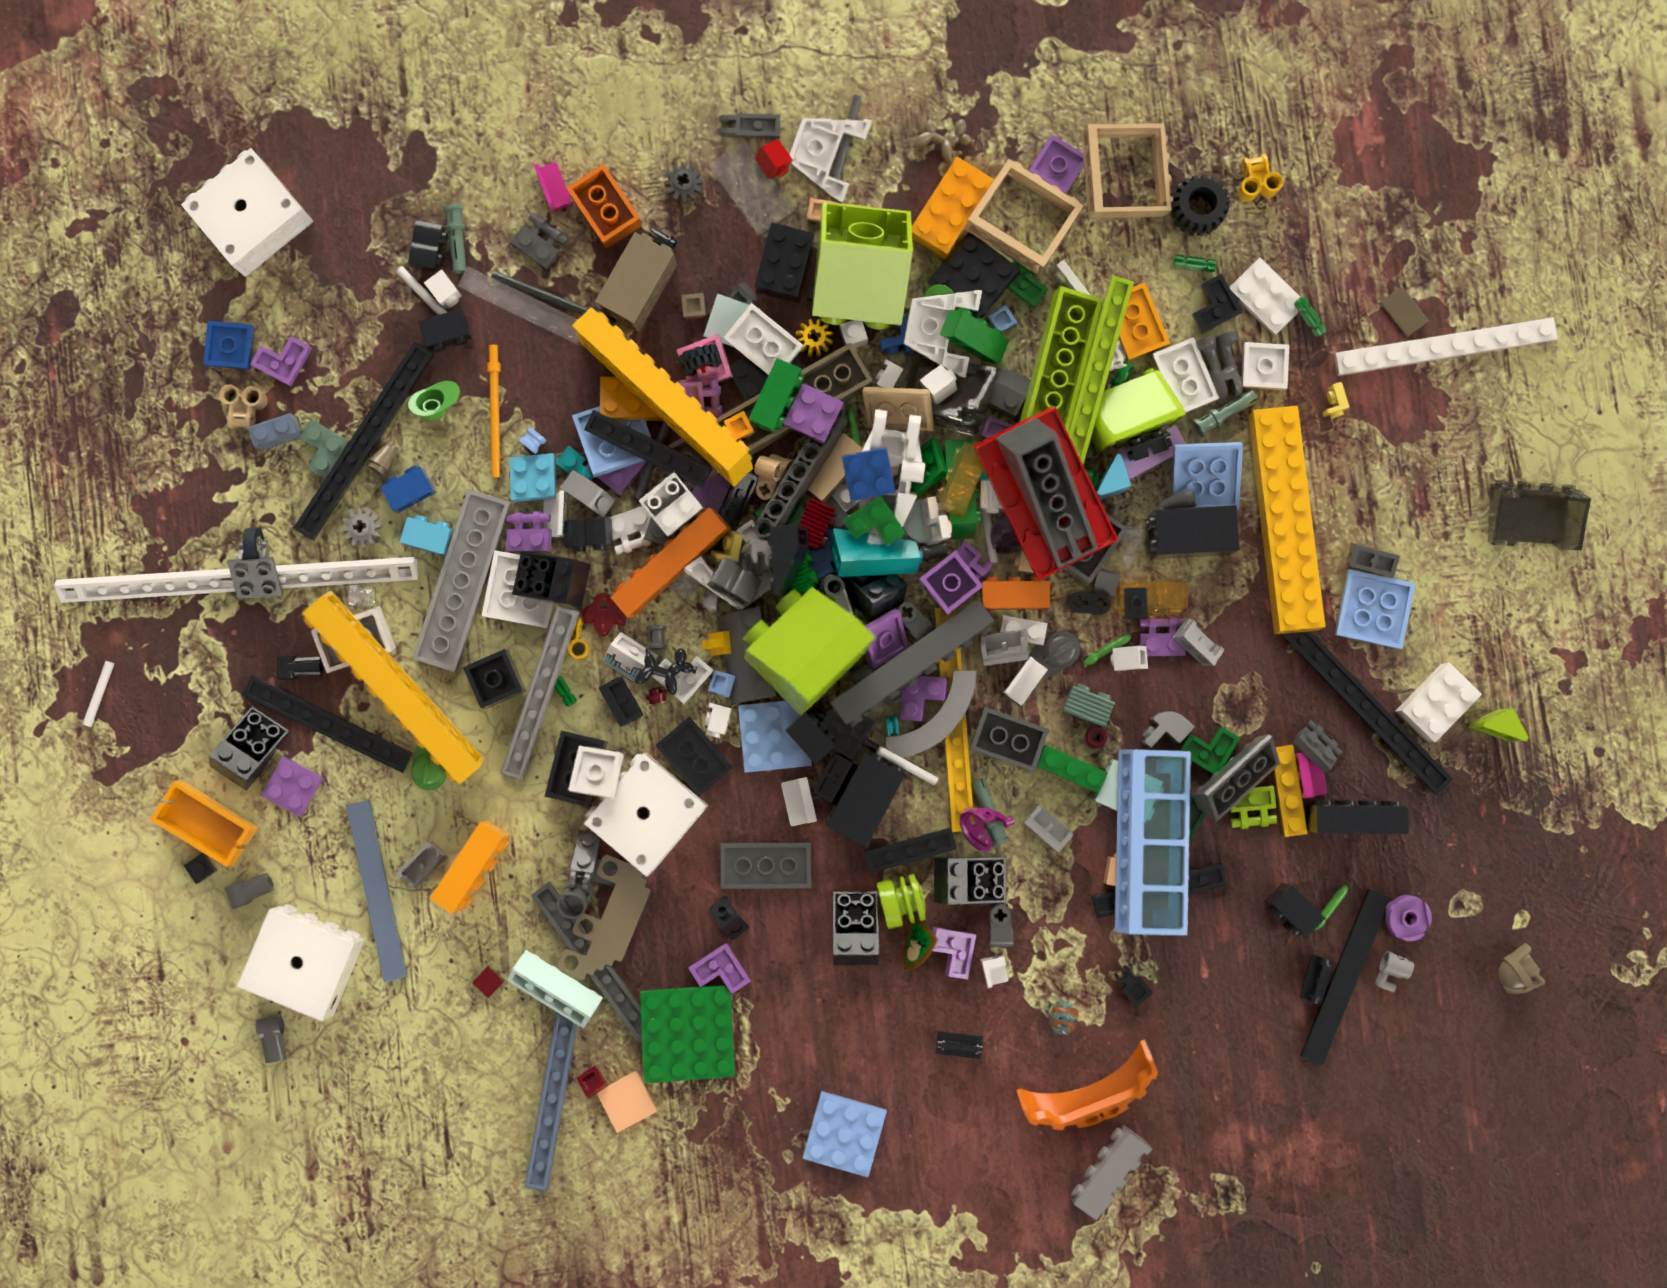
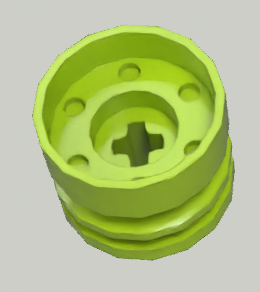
M914 874L908 875L910 881L908 886L905 885L903 876L900 877V888L896 889L891 879L877 883L888 929L903 926L902 915L907 914L911 923H915L913 912H918L920 921L926 920V904L923 892Z

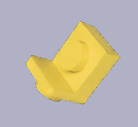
M1339 382L1328 388L1327 398L1329 403L1333 404V408L1322 412L1323 417L1329 415L1331 419L1344 415L1343 411L1349 408L1343 384Z
M730 530L723 539L724 552L711 550V555L717 558V562L727 558L738 562L743 535L737 531Z

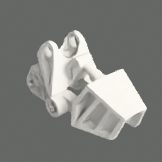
M876 409L874 426L862 452L887 447L892 476L898 474L899 464H902L898 490H895V493L881 496L903 527L917 497L914 492H910L911 481L923 483L925 463L922 462L918 437L921 416L910 414L907 432H899L885 429L887 411ZM876 497L858 500L859 509ZM875 527L866 532L867 534L879 535Z

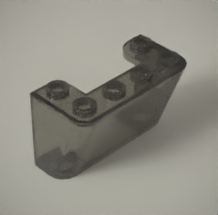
M1495 480V483L1490 484L1487 541L1491 545L1515 546L1516 541L1553 544L1558 549L1582 551L1591 498L1585 495L1583 490H1578L1576 486L1562 484V487H1554L1550 483H1540L1539 486H1531L1532 483L1518 481L1516 485L1509 484L1505 480Z

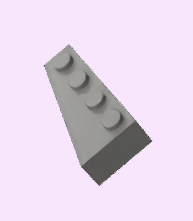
M1123 1124L1120 1128L1117 1127L1110 1137L1112 1139L1107 1147L1104 1146L1097 1156L1099 1158L1094 1166L1091 1165L1084 1175L1086 1177L1081 1185L1077 1184L1071 1194L1073 1196L1071 1199L1073 1204L1095 1220L1100 1217L1114 1199L1115 1194L1113 1191L1115 1189L1120 1190L1125 1185L1128 1178L1127 1173L1133 1170L1136 1171L1140 1166L1141 1155L1143 1153L1148 1155L1152 1150L1142 1137Z

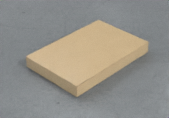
M863 388L862 393L868 428H873L877 409L887 411L885 429L907 430L911 414L921 416L919 431H933L934 422L929 389Z
M843 433L808 491L822 503H825L846 480L842 456L862 452L863 448ZM817 453L811 454L808 459H814ZM806 472L799 473L797 478H802Z

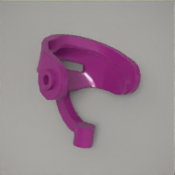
M989 807L964 808L960 816V827L965 838L978 851L987 852L992 848V840L985 831L984 823H991L998 819L1006 828L1015 824L1014 818L1012 816L1005 817ZM971 815H973L976 823L975 825H973L971 822Z

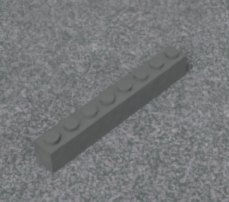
M976 600L831 701L830 706L845 727L850 724L852 727L856 726L863 720L862 716L867 712L873 714L882 707L880 703L888 698L891 701L900 695L899 690L904 686L910 688L919 681L917 677L923 673L928 675L937 669V663L942 660L947 662L956 655L954 652L962 647L964 650L973 644V638L980 634L983 637L989 633L994 623L993 618L980 600Z

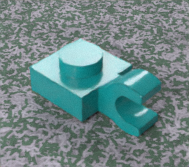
M570 446L566 448L555 462L568 474L573 470L590 481L594 478L592 472L584 466L587 460Z

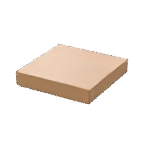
M638 1070L609 1084L597 1093L617 1133L658 1111Z

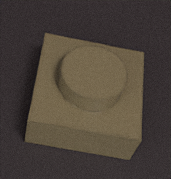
M704 293L682 295L684 319L706 317Z

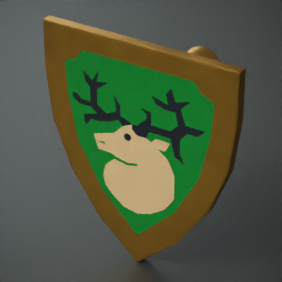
M917 914L914 915L915 923H910L903 948L904 971L915 969L923 964L932 953L938 941L936 935L923 921H920Z

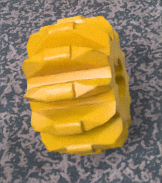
M809 319L808 327L802 323L800 327L803 331H796V336L800 337L797 340L804 346L801 349L802 353L808 349L809 357L812 356L813 351H816L817 357H820V350L822 349L827 353L829 350L826 345L833 344V340L829 339L833 336V332L827 331L829 328L827 323L821 327L820 319H817L816 325H813L812 319ZM812 334H815V336L818 337L817 342H814L813 339H811Z

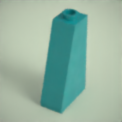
M833 529L830 547L838 577L913 574L918 572L919 564L923 562L922 551L918 550L916 541L897 539L886 546L880 535L864 533L855 539L849 530Z

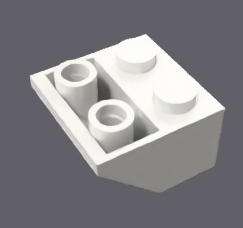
M675 472L639 500L668 537L703 509L702 505Z

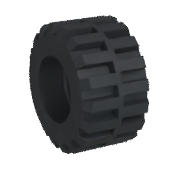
M1202 174L1200 178H1198V175L1192 176L1191 180L1187 178L1179 186L1171 203V218L1176 219L1174 221L1176 227L1180 225L1182 232L1188 230V235L1193 236L1194 233H1197V236H1203L1205 232L1208 235L1220 226L1230 208L1228 206L1230 197H1226L1229 192L1227 188L1222 189L1223 183L1221 181L1216 183L1215 177L1211 176L1210 179H1207V175ZM1193 196L1205 198L1210 203L1211 213L1208 215L1194 213L1189 206L1188 199Z

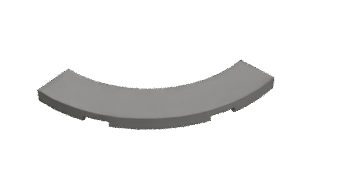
M954 670L949 695L940 711L927 724L915 731L904 735L886 737V749L904 758L926 751L943 741L958 726L966 714L974 695L977 671Z

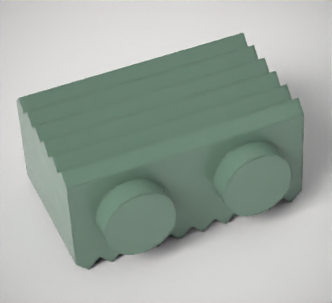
M1079 683L1077 687L1071 686L1061 711L1102 728L1106 727L1115 702L1110 700L1111 696L1102 692H1098V695L1089 692V687Z

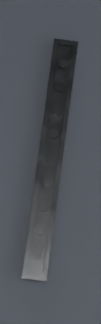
M414 341L293 529L313 541L316 539L434 357V353Z
M1310 631L1280 634L1434 795H1438L1453 780Z

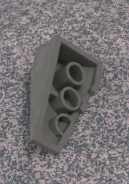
M968 363L965 378L955 374L957 378L955 381L956 391L1012 421L1027 396L1030 379L1015 371Z

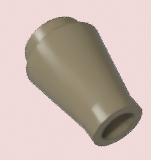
M387 441L369 459L368 467L381 476L385 472L388 473L398 448Z

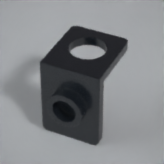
M1146 587L1124 589L1125 615H1122V619L1148 618Z
M724 896L709 908L719 928L731 940H734L749 928V925L739 916L727 896ZM741 924L737 931L730 932L734 925Z

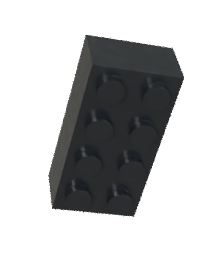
M1313 800V804H1306L1307 832L1409 834V806H1401V801H1380V805H1378V801L1358 800V805H1355V801L1335 800V805H1333V801Z

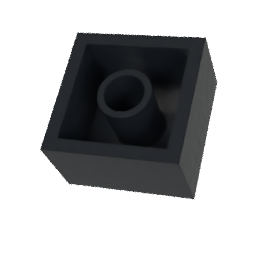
M503 649L463 667L481 709H488L526 692L509 650Z
M1282 883L1264 901L1268 906L1266 910L1274 918L1282 920L1284 922L1282 926L1291 935L1294 934L1297 937L1300 935L1307 938L1326 919L1290 884Z

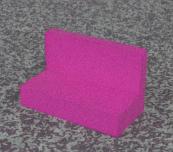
M557 162L543 167H539L538 163L533 164L552 212L573 205Z
M1304 752L1295 753L1302 798L1327 794L1324 773Z

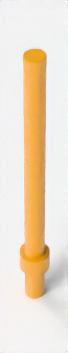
M489 345L487 372L490 376L491 478H500L498 373L501 372V364L498 362V345Z

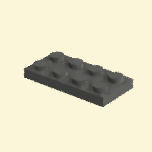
M811 842L720 843L721 889L811 888Z

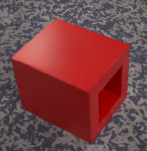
M779 139L763 145L754 158L769 180L776 176L780 178L786 175L789 171V166L793 162V159Z

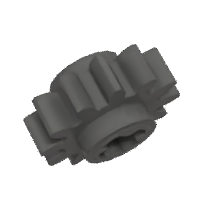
M684 162L681 163L680 169L673 165V173L666 172V176L670 180L664 181L665 187H670L667 189L668 196L674 194L675 202L681 197L684 204L687 202V197L695 201L694 193L701 194L702 191L698 186L704 185L703 180L699 178L701 176L700 170L694 172L693 164L687 169ZM685 180H687L688 184L684 183L682 186H680V181L684 182Z

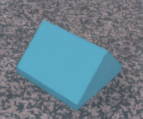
M1118 453L1110 461L1097 486L1096 493L1099 500L1123 493L1131 487L1122 455Z

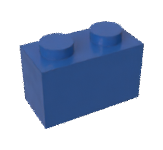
M421 466L408 468L404 471V475L399 478L396 476L385 481L384 486L380 487L394 512L400 513L437 493L425 469Z

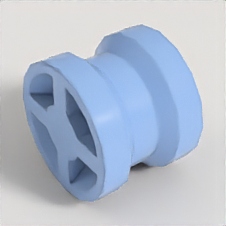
M529 426L526 435L520 437L518 441L536 454L538 447L541 444H545L547 440Z

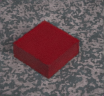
M487 966L472 983L489 998L505 980L493 968Z
M596 1065L576 1078L585 1096L589 1099L608 1086Z

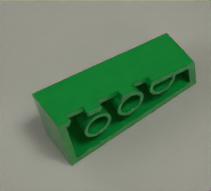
M972 439L945 440L944 460L949 473L945 476L947 478V518L952 526L951 537L948 540L974 539L977 523H981V510L976 509V502L980 500L979 488H975V481H978V468L973 466V460H977V455L972 447Z

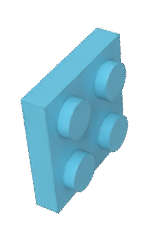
M553 453L509 457L512 502L557 498L556 464Z

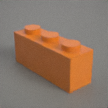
M988 577L986 581L981 582L983 585L981 588V603L986 610H1048L1050 608V581H1044V579L1039 581L1036 577H1031V581H1022V577H1009L1008 581H999V577Z

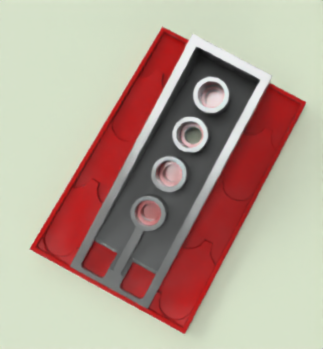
M1054 406L973 445L1017 541L1021 545L1027 561L1039 581L1119 540Z

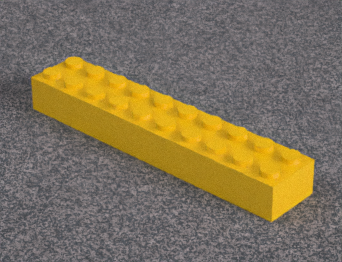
M591 307L572 325L580 343L733 486L738 484L753 469L752 457L748 453L749 448L742 441H735L732 438V432L726 426L721 428L716 423V417L709 411L705 413L701 409L702 405L693 396L689 398L685 394L686 390L678 382L674 384L670 380V375L663 368L658 369L654 366L655 362L648 354H641L638 351L640 348L633 340L627 341L623 337L624 333L616 325L612 327L608 323L609 319L603 312L599 311L597 313Z
M1298 406L1253 410L1248 415L1274 634L1317 631L1325 627Z
M332 591L322 595L302 613L305 616V623L310 628L318 630L321 634L319 636L320 639L327 646L331 645L337 651L335 654L341 662H347L353 668L351 670L352 674L358 680H364L368 685V691L375 698L379 697L384 702L383 707L389 714L392 715L394 713L399 718L398 723L407 732L410 730L415 736V742L422 749L425 747L431 753L429 756L436 765L441 764L445 768V774L452 782L456 781L460 785L481 766L484 757Z

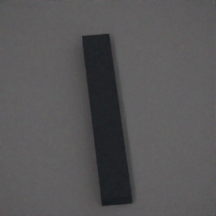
M251 675L242 693V696L401 773H404L413 755V752L254 675Z
M1367 889L1325 992L1322 1005L1318 1009L1301 1051V1057L1323 1066L1385 914L1386 906L1391 898Z

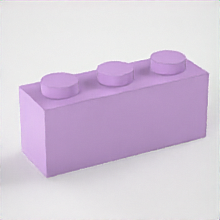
M1168 425L1162 427L1163 430L1171 433V436L1166 437V439L1170 438L1172 446L1167 451L1153 455L1150 447L1147 448L1149 457L1134 462V460L1129 461L1127 457V452L1130 450H1127L1125 447L1117 450V453L1122 455L1129 480L1172 459L1174 444H1186L1176 425L1171 428Z

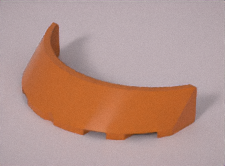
M1145 1040L1139 1042L1133 1055L1123 1066L1094 1084L1062 1093H1035L1024 1089L1016 1091L1030 1124L1034 1126L1038 1124L1052 1126L1053 1130H1064L1065 1126L1071 1125L1083 1128L1101 1123L1106 1119H1111L1129 1109V1103L1135 1099L1140 1100L1147 1093L1146 1088L1152 1079L1157 1078L1158 1071Z

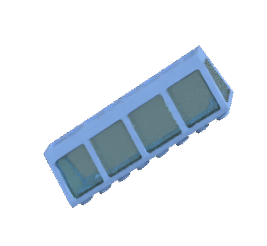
M1119 749L1115 932L1126 934L1187 935L1191 751Z

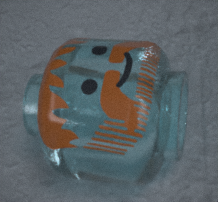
M1060 1000L1059 1004H1053L1050 1007L1048 1026L1052 1028V1032L1070 1035V1032L1076 1030L1079 1011L1072 1007V1002Z

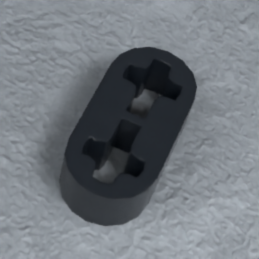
M1076 592L1070 595L1067 600L1069 610L1081 614L1102 615L1111 606L1109 598L1102 594ZM1076 597H1080V601L1087 602V605H1080L1079 609H1077L1076 605L1072 604V601ZM1102 599V603H1105L1106 607L1101 608V611H1099L1097 606H1090L1091 602L1095 603Z

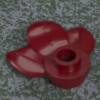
M606 592L597 594L592 604L586 606L582 613L583 623H593L596 632L602 637L610 633L613 624L625 626L627 623L626 615L610 598L612 595ZM605 600L608 606L603 608L599 602Z

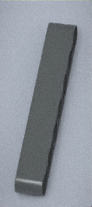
M842 409L838 415L840 419L834 423L829 437L824 444L810 437L807 439L756 521L754 532L761 541H767V534L762 535L766 528L786 525L847 428L848 420ZM817 453L814 459H808L811 454ZM806 472L802 478H797L799 473ZM794 491L792 496L785 497L787 492ZM782 509L780 515L774 516L775 511Z

